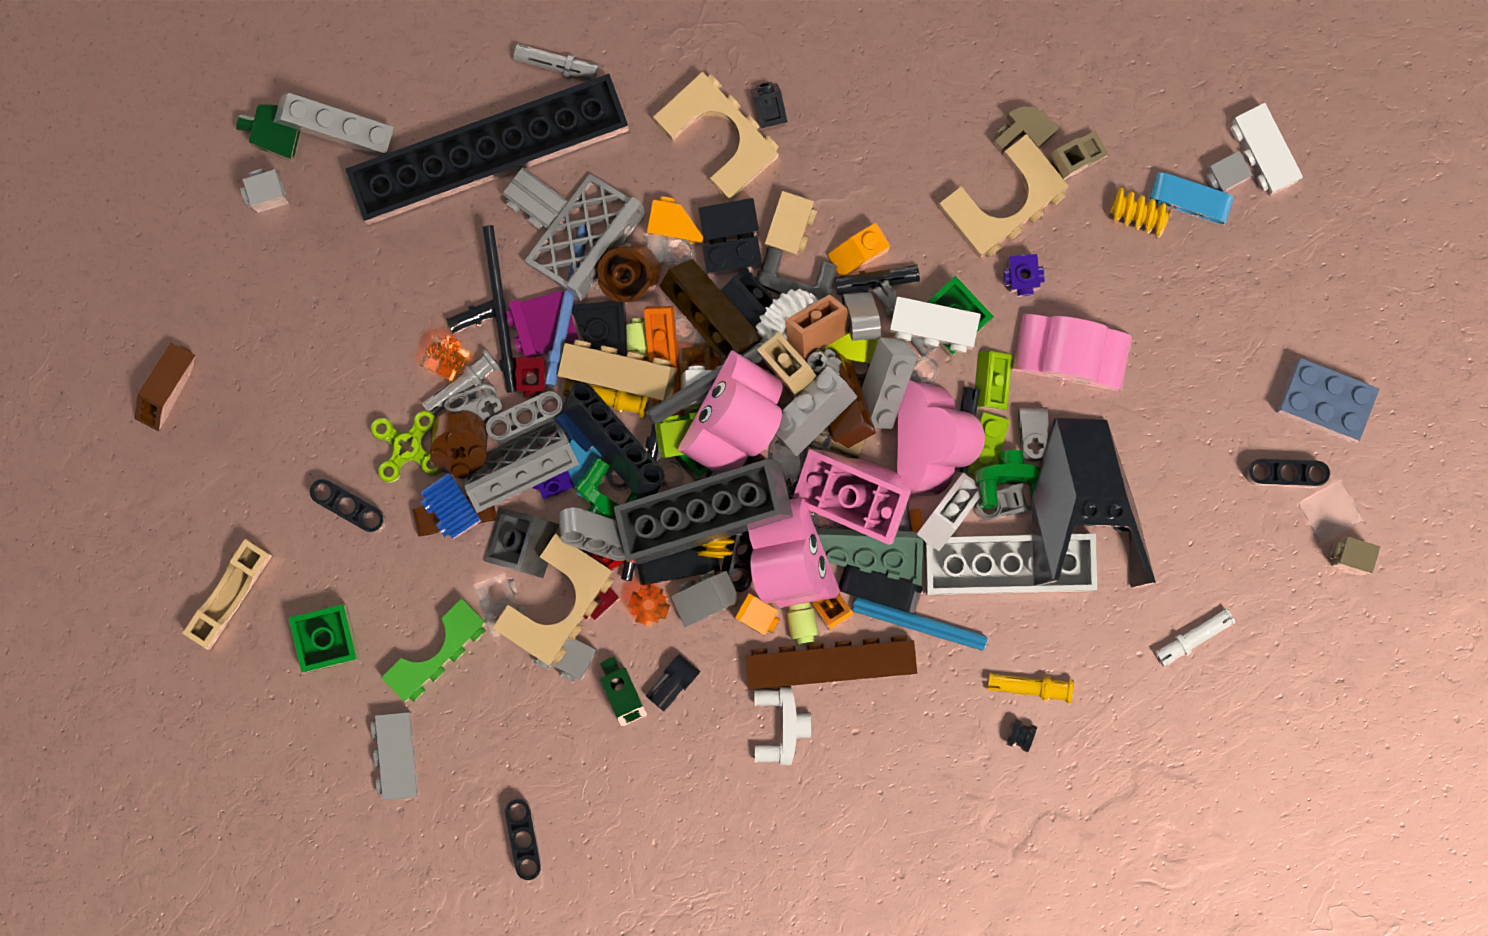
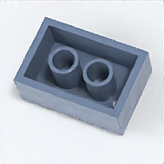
M1300 358L1294 365L1276 413L1349 442L1356 443L1361 439L1379 388Z

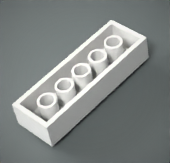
M1072 534L1059 581L1041 586H1034L1032 535L950 537L940 551L925 542L926 595L1096 591V534Z

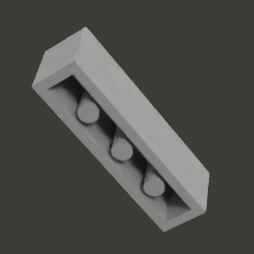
M289 92L281 95L274 119L275 123L377 156L387 154L394 130L392 126Z

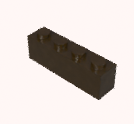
M693 259L668 269L659 287L724 362L731 351L741 354L760 343L763 338Z

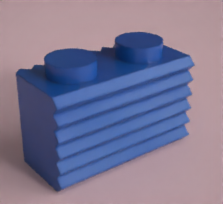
M450 473L421 491L424 498L420 501L429 514L434 511L440 520L436 525L444 537L450 535L454 540L482 521Z

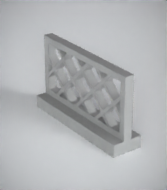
M589 173L524 262L568 290L573 297L581 301L598 278L597 268L601 258L608 251L622 245L646 214L643 205L637 199L627 197ZM592 184L601 189L602 197L586 199V191ZM620 200L625 203L619 212L608 213L607 202ZM603 203L605 215L589 218L588 206ZM584 207L586 219L570 222L569 214L572 210ZM606 221L607 229L604 233L592 236L591 224ZM587 225L588 237L573 240L571 228ZM567 229L569 241L554 244V234L557 231ZM590 243L591 250L587 256L576 258L574 246ZM570 247L572 259L557 262L555 250ZM551 251L553 263L540 265L535 262L540 253ZM573 265L574 273L568 281L559 277L558 268Z
M553 421L487 452L484 464L475 473H470L466 478H462V481L478 513L578 466L579 462L564 430ZM554 432V434L551 437H546L547 435ZM528 445L526 449H521V447ZM539 445H544L541 450L537 449ZM503 456L501 461H495L496 459ZM514 457H519L516 462H511ZM488 469H493L490 474H485Z

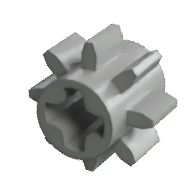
M817 348L813 354L807 357V364L816 376L828 366L840 375L839 365L842 361L835 357V352L827 348L825 352H822Z

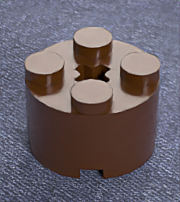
M636 242L624 243L608 251L599 261L597 268L598 284L602 292L611 300L616 302H633L654 289L659 279L661 266L654 253L646 246ZM627 268L631 271V277H628L626 275L628 271Z
M452 411L439 416L432 428L431 462L440 470L460 479L466 478L470 473L478 470L484 464L487 455L488 434L484 421L478 415L469 411H461V413L452 414Z

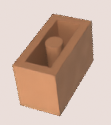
M830 294L785 320L787 341L804 359L813 354L817 348L821 350L849 334L847 308Z

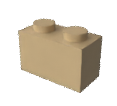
M782 191L764 247L779 249L784 254L793 257L797 256L798 251L804 252L809 237L804 235L807 225L813 226L817 210L813 209L814 201Z
M780 332L757 349L767 366L795 397L817 377L807 362Z

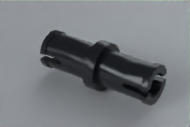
M493 299L475 307L470 305L468 310L446 318L448 326L458 321L460 322V324L450 328L452 335L473 325H476V327L481 326V322L494 317L495 310H490L494 306Z

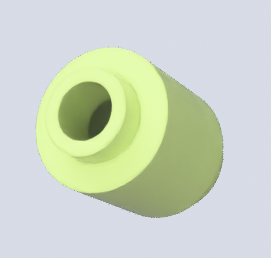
M645 318L631 319V324L625 325L627 351L644 355L643 359H647Z
M810 603L789 606V613L786 614L791 640L797 639L798 644L814 642L813 636L819 635L814 608L811 609Z

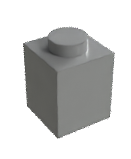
M1238 151L1211 165L1207 169L1208 175H1206V179L1211 188L1226 192L1250 179L1253 174L1241 152Z

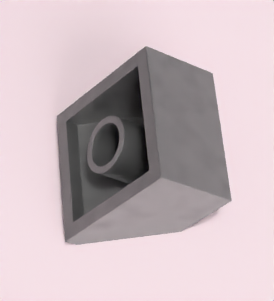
M499 508L484 561L544 578L548 563L541 559L540 556L555 535L560 524L536 516Z

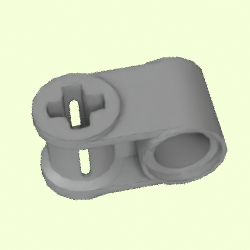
M481 383L462 393L455 394L444 403L447 412L452 411V414L461 413V411H469L478 415L483 421L499 414L502 408L496 389L490 383Z
M1047 407L1019 408L1018 426L1021 451H1023V456L1026 460L1031 462L1039 461L1044 457L1048 442ZM1032 441H1035L1036 445L1042 448L1039 449L1037 454H1033V450L1028 449Z
M1020 483L999 489L997 491L999 506L995 507L992 515L985 514L982 511L980 497L974 505L977 517L986 521L1031 510L1030 506L1026 505L1023 494L1024 484Z

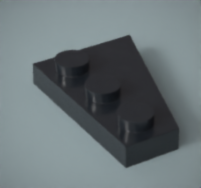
M607 301L573 305L571 313L576 320L581 337L585 342L591 343V349L600 351L602 345L618 349L617 355L627 356L625 302Z

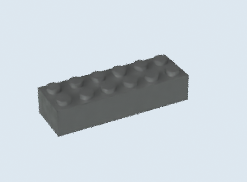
M765 459L614 507L626 561L637 564L793 517L781 463L771 459Z

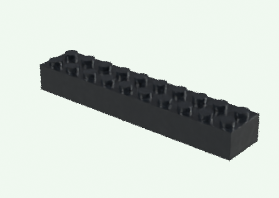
M606 74L348 167L345 170L366 225H370L517 172L522 167L525 169L629 131V126L610 74Z

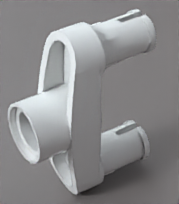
M782 686L780 689H755V706H780V709H783V743L773 746H755V762H780V765H792L796 738H811V713H796L791 686Z

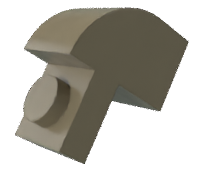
M1020 107L1008 113L1007 119L1011 122L1012 126L1010 127L1008 124H1005L995 133L997 139L993 145L1001 153L1020 135L1025 136L1027 134L1039 149L1057 133L1059 128L1043 111L1034 107Z
M1093 131L1082 138L1078 137L1057 148L1050 154V157L1065 180L1104 159L1109 153L1096 131Z

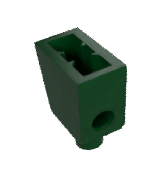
M258 104L255 116L239 114L236 130L251 133L249 138L251 146L294 163L301 131L274 122L278 105Z
M615 657L601 662L600 666L605 676L600 678V681L621 726L647 716V712L626 667L620 669ZM618 684L624 685L622 689L615 690Z

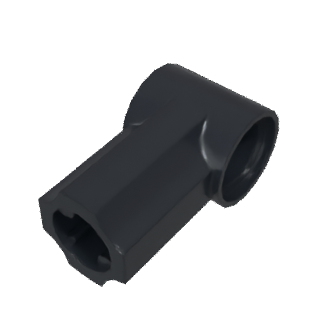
M679 653L665 669V674L647 693L646 697L664 712L682 690L685 691L701 671Z

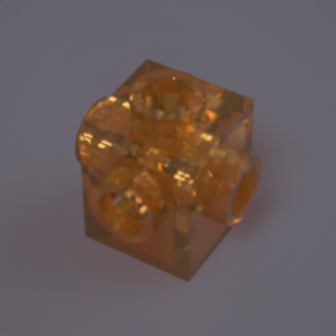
M434 335L426 348L419 366L455 382L469 352L460 347L461 341L449 335H446L445 339Z
M710 344L682 348V363L679 365L680 374L682 375L691 366H704L705 370H715L716 367L721 366L720 358L714 356Z
M648 584L646 589L640 587L639 592L633 591L628 607L633 608L631 614L636 616L635 622L651 627L652 622L658 624L660 618L666 619L670 604L666 603L667 596L662 595L663 589ZM646 600L654 602L652 610L644 609L643 604Z

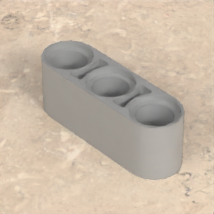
M872 293L843 294L842 305L847 308L851 340L879 339L881 337L880 317Z
M548 391L491 417L486 424L487 434L493 442L504 444L554 421L557 416L564 412L562 399L557 393ZM552 399L558 402V408L551 413L544 411V403ZM525 411L532 413V420L528 424L518 422L520 413ZM498 423L507 425V431L502 436H495L492 433L493 427Z
M575 507L566 508L560 512V535L563 543L612 560H626L617 521Z

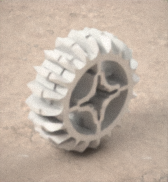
M791 289L787 294L782 293L778 300L773 299V304L770 307H765L767 311L764 315L760 316L761 323L756 326L758 334L763 338L760 343H766L778 332L787 340L785 320L819 301L817 297L801 289L796 291Z

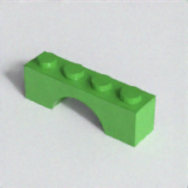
M464 599L458 601L442 617L446 634L445 642L436 656L424 662H411L401 658L381 677L404 702H408L410 699L415 702L426 691L423 686L430 679L435 682L446 671L443 666L450 659L455 662L466 652L463 648L464 645L470 640L475 643L486 632L483 627L487 623Z

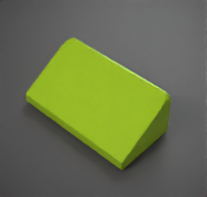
M980 351L978 353L975 388L981 390L978 401L979 408L1008 410L1012 354L993 351Z

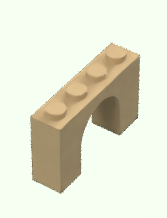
M702 72L653 117V120L672 141L693 122L704 116L722 117L735 127L740 140L738 150L710 178V182L730 202L778 158L776 150L779 147L768 135L764 138L757 131L759 125L750 115L745 118L738 110L741 107L731 95L726 97L719 90L722 86L713 75L710 74L707 77Z
M1027 134L1003 154L1005 159L1022 178L1026 187V202L1018 213L1007 218L991 217L981 211L962 186L939 203L938 208L980 259L984 255L988 258L993 256L1002 248L999 243L1007 237L1010 241L1023 231L1021 226L1028 220L1034 223L1045 214L1042 210L1049 203L1055 206L1067 196L1064 191L1069 187L1068 184Z
M557 534L553 536L540 558L564 573L572 581L576 592V601L572 612L566 619L557 624L542 625L532 621L508 605L493 627L494 630L548 666H551L553 662L557 665L567 652L563 648L569 638L573 641L583 628L579 625L584 615L591 616L598 605L594 600L600 591L605 594L614 581L610 577L613 573L610 569L578 548L563 543L561 537Z

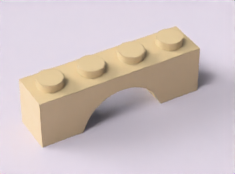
M244 539L229 562L221 581L208 600L197 610L182 634L203 648L210 650L272 555L251 541Z

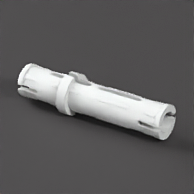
M1225 608L1183 636L1181 634L1175 637L1176 640L1155 651V655L1157 658H1160L1158 660L1162 666L1166 667L1180 656L1191 654L1193 648L1235 624V619L1231 618L1232 614Z

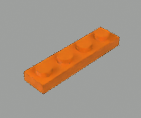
M648 306L644 308L648 359L652 363L654 357L671 361L670 367L678 368L673 395L681 390L674 306ZM652 398L653 407L664 400ZM684 409L671 416L679 415V418L684 415Z

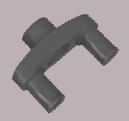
M767 247L762 269L758 271L756 280L760 281V284L764 285L765 289L779 294L778 299L782 293L787 294L791 289L794 291L801 289L812 293L817 297V300H821L829 294L833 295L831 288L837 265L821 262L815 285L800 284L779 278L777 274L783 251Z

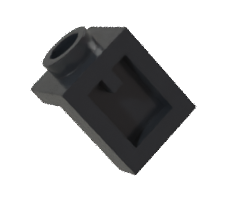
M764 82L758 84L755 89H751L760 128L788 122L782 93L777 83Z

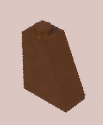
M173 343L169 344L137 394L135 420L158 432L160 431L194 368L196 355L192 354L188 348L177 346Z

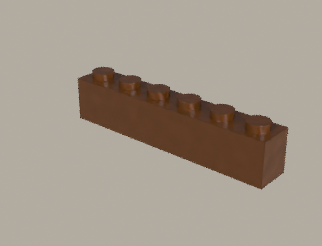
M907 635L891 637V642L880 643L879 638L863 639V645L852 646L851 640L835 642L834 648H824L823 643L807 644V650L796 651L795 646L779 647V653L769 654L767 648L751 650V655L745 656L749 690L917 674L914 640L908 641Z

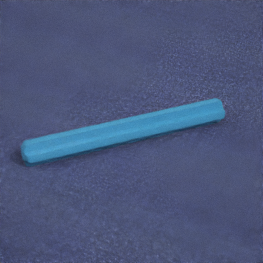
M856 597L853 602L852 611L981 651L985 649L988 637L859 597Z

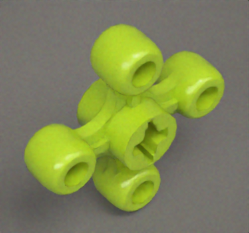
M421 411L417 413L412 429L406 433L397 432L392 423L385 418L376 419L372 423V435L378 440L389 442L393 447L392 457L388 461L383 462L378 469L379 478L383 482H396L401 475L402 466L408 461L418 462L422 470L430 476H436L442 472L438 467L433 470L428 468V462L431 461L430 453L425 452L421 445L423 436L432 431L433 424L436 421V417L432 412ZM424 417L430 419V423L426 427L420 424L421 419ZM382 424L386 425V432L379 434L378 427ZM412 440L411 446L414 450L412 452L406 451L402 454L403 447L401 443L403 441L408 443ZM392 467L394 474L391 477H386L385 470Z

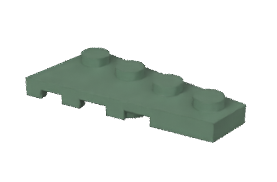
M815 528L829 563L844 567L847 564L860 568V571L871 573V571L885 573L888 578L899 580V577L912 580L913 584L922 586L923 539L917 535L918 532L897 531L893 544L888 545L856 530Z

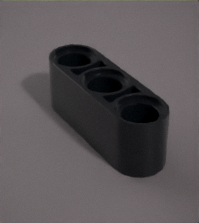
M1257 459L1247 466L1245 475L1248 482L1256 486L1314 488L1325 484L1329 480L1330 469L1322 461ZM1255 465H1262L1266 469V477L1263 480L1254 477L1253 468ZM1283 466H1290L1293 469L1294 478L1291 481H1287L1281 476ZM1311 467H1318L1321 470L1322 479L1319 482H1315L1309 477Z
M319 479L311 485L310 496L314 502L366 532L378 533L385 527L386 517L383 512L325 479ZM322 485H328L331 489L330 496L325 500H319L316 494L317 489ZM346 499H352L355 503V509L350 514H344L341 510V503ZM370 513H377L380 519L379 524L374 528H369L365 524V518Z
M697 546L637 564L640 585L703 575L713 570L718 572L721 571L719 559L697 555V552L706 549L702 546Z
M848 564L843 569L838 585L840 592L912 614L916 612L923 587L916 584L888 578L887 575L871 571V573L860 571L859 567Z
M515 799L510 801L505 808L515 870L521 879L533 880L541 873L542 862L532 809L527 801ZM516 803L522 804L526 809V815L521 820L514 819L511 815V808ZM525 831L530 834L531 843L528 847H520L517 844L516 836L519 832ZM530 859L536 863L537 870L533 875H526L522 872L521 864L524 860Z

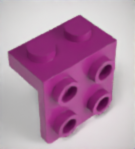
M557 291L523 302L520 299L509 302L511 309L506 310L510 327L516 325L518 336L513 338L518 354L523 352L525 357H536L552 351L564 295L563 291ZM571 315L565 343L574 345V341L579 339Z

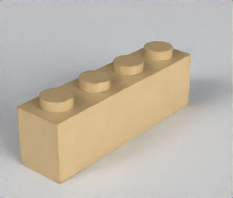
M575 340L574 345L564 344L558 371L559 377L665 400L672 396L678 368L670 367L671 361L654 357L653 363L643 361L644 355L627 352V356L617 355L618 349L601 345L599 351L591 349V343Z

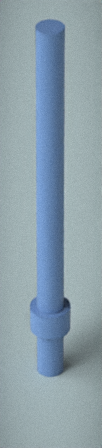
M587 225L579 226L576 239L587 237ZM586 244L574 246L576 258L584 255ZM573 265L569 267L567 281L574 273ZM566 289L563 295L552 351H549L547 357L549 366L545 385L556 387L575 298Z

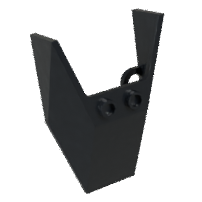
M1055 418L1031 501L1034 586L1059 581L1072 531L1077 525L1111 526L1116 531L1129 532L1131 588L1156 583L1136 504L1108 421L1101 419Z

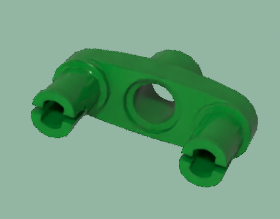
M1006 450L998 453V465L987 466L976 471V483L980 486L981 508L991 509L999 506L997 483L1027 484L1030 486L1032 501L1041 467L1024 464L1023 451Z
M595 457L583 479L580 478L574 489L591 504L587 511L612 519V517L616 518L614 507L619 504L598 492V486L610 465ZM631 492L625 503L637 500V496Z

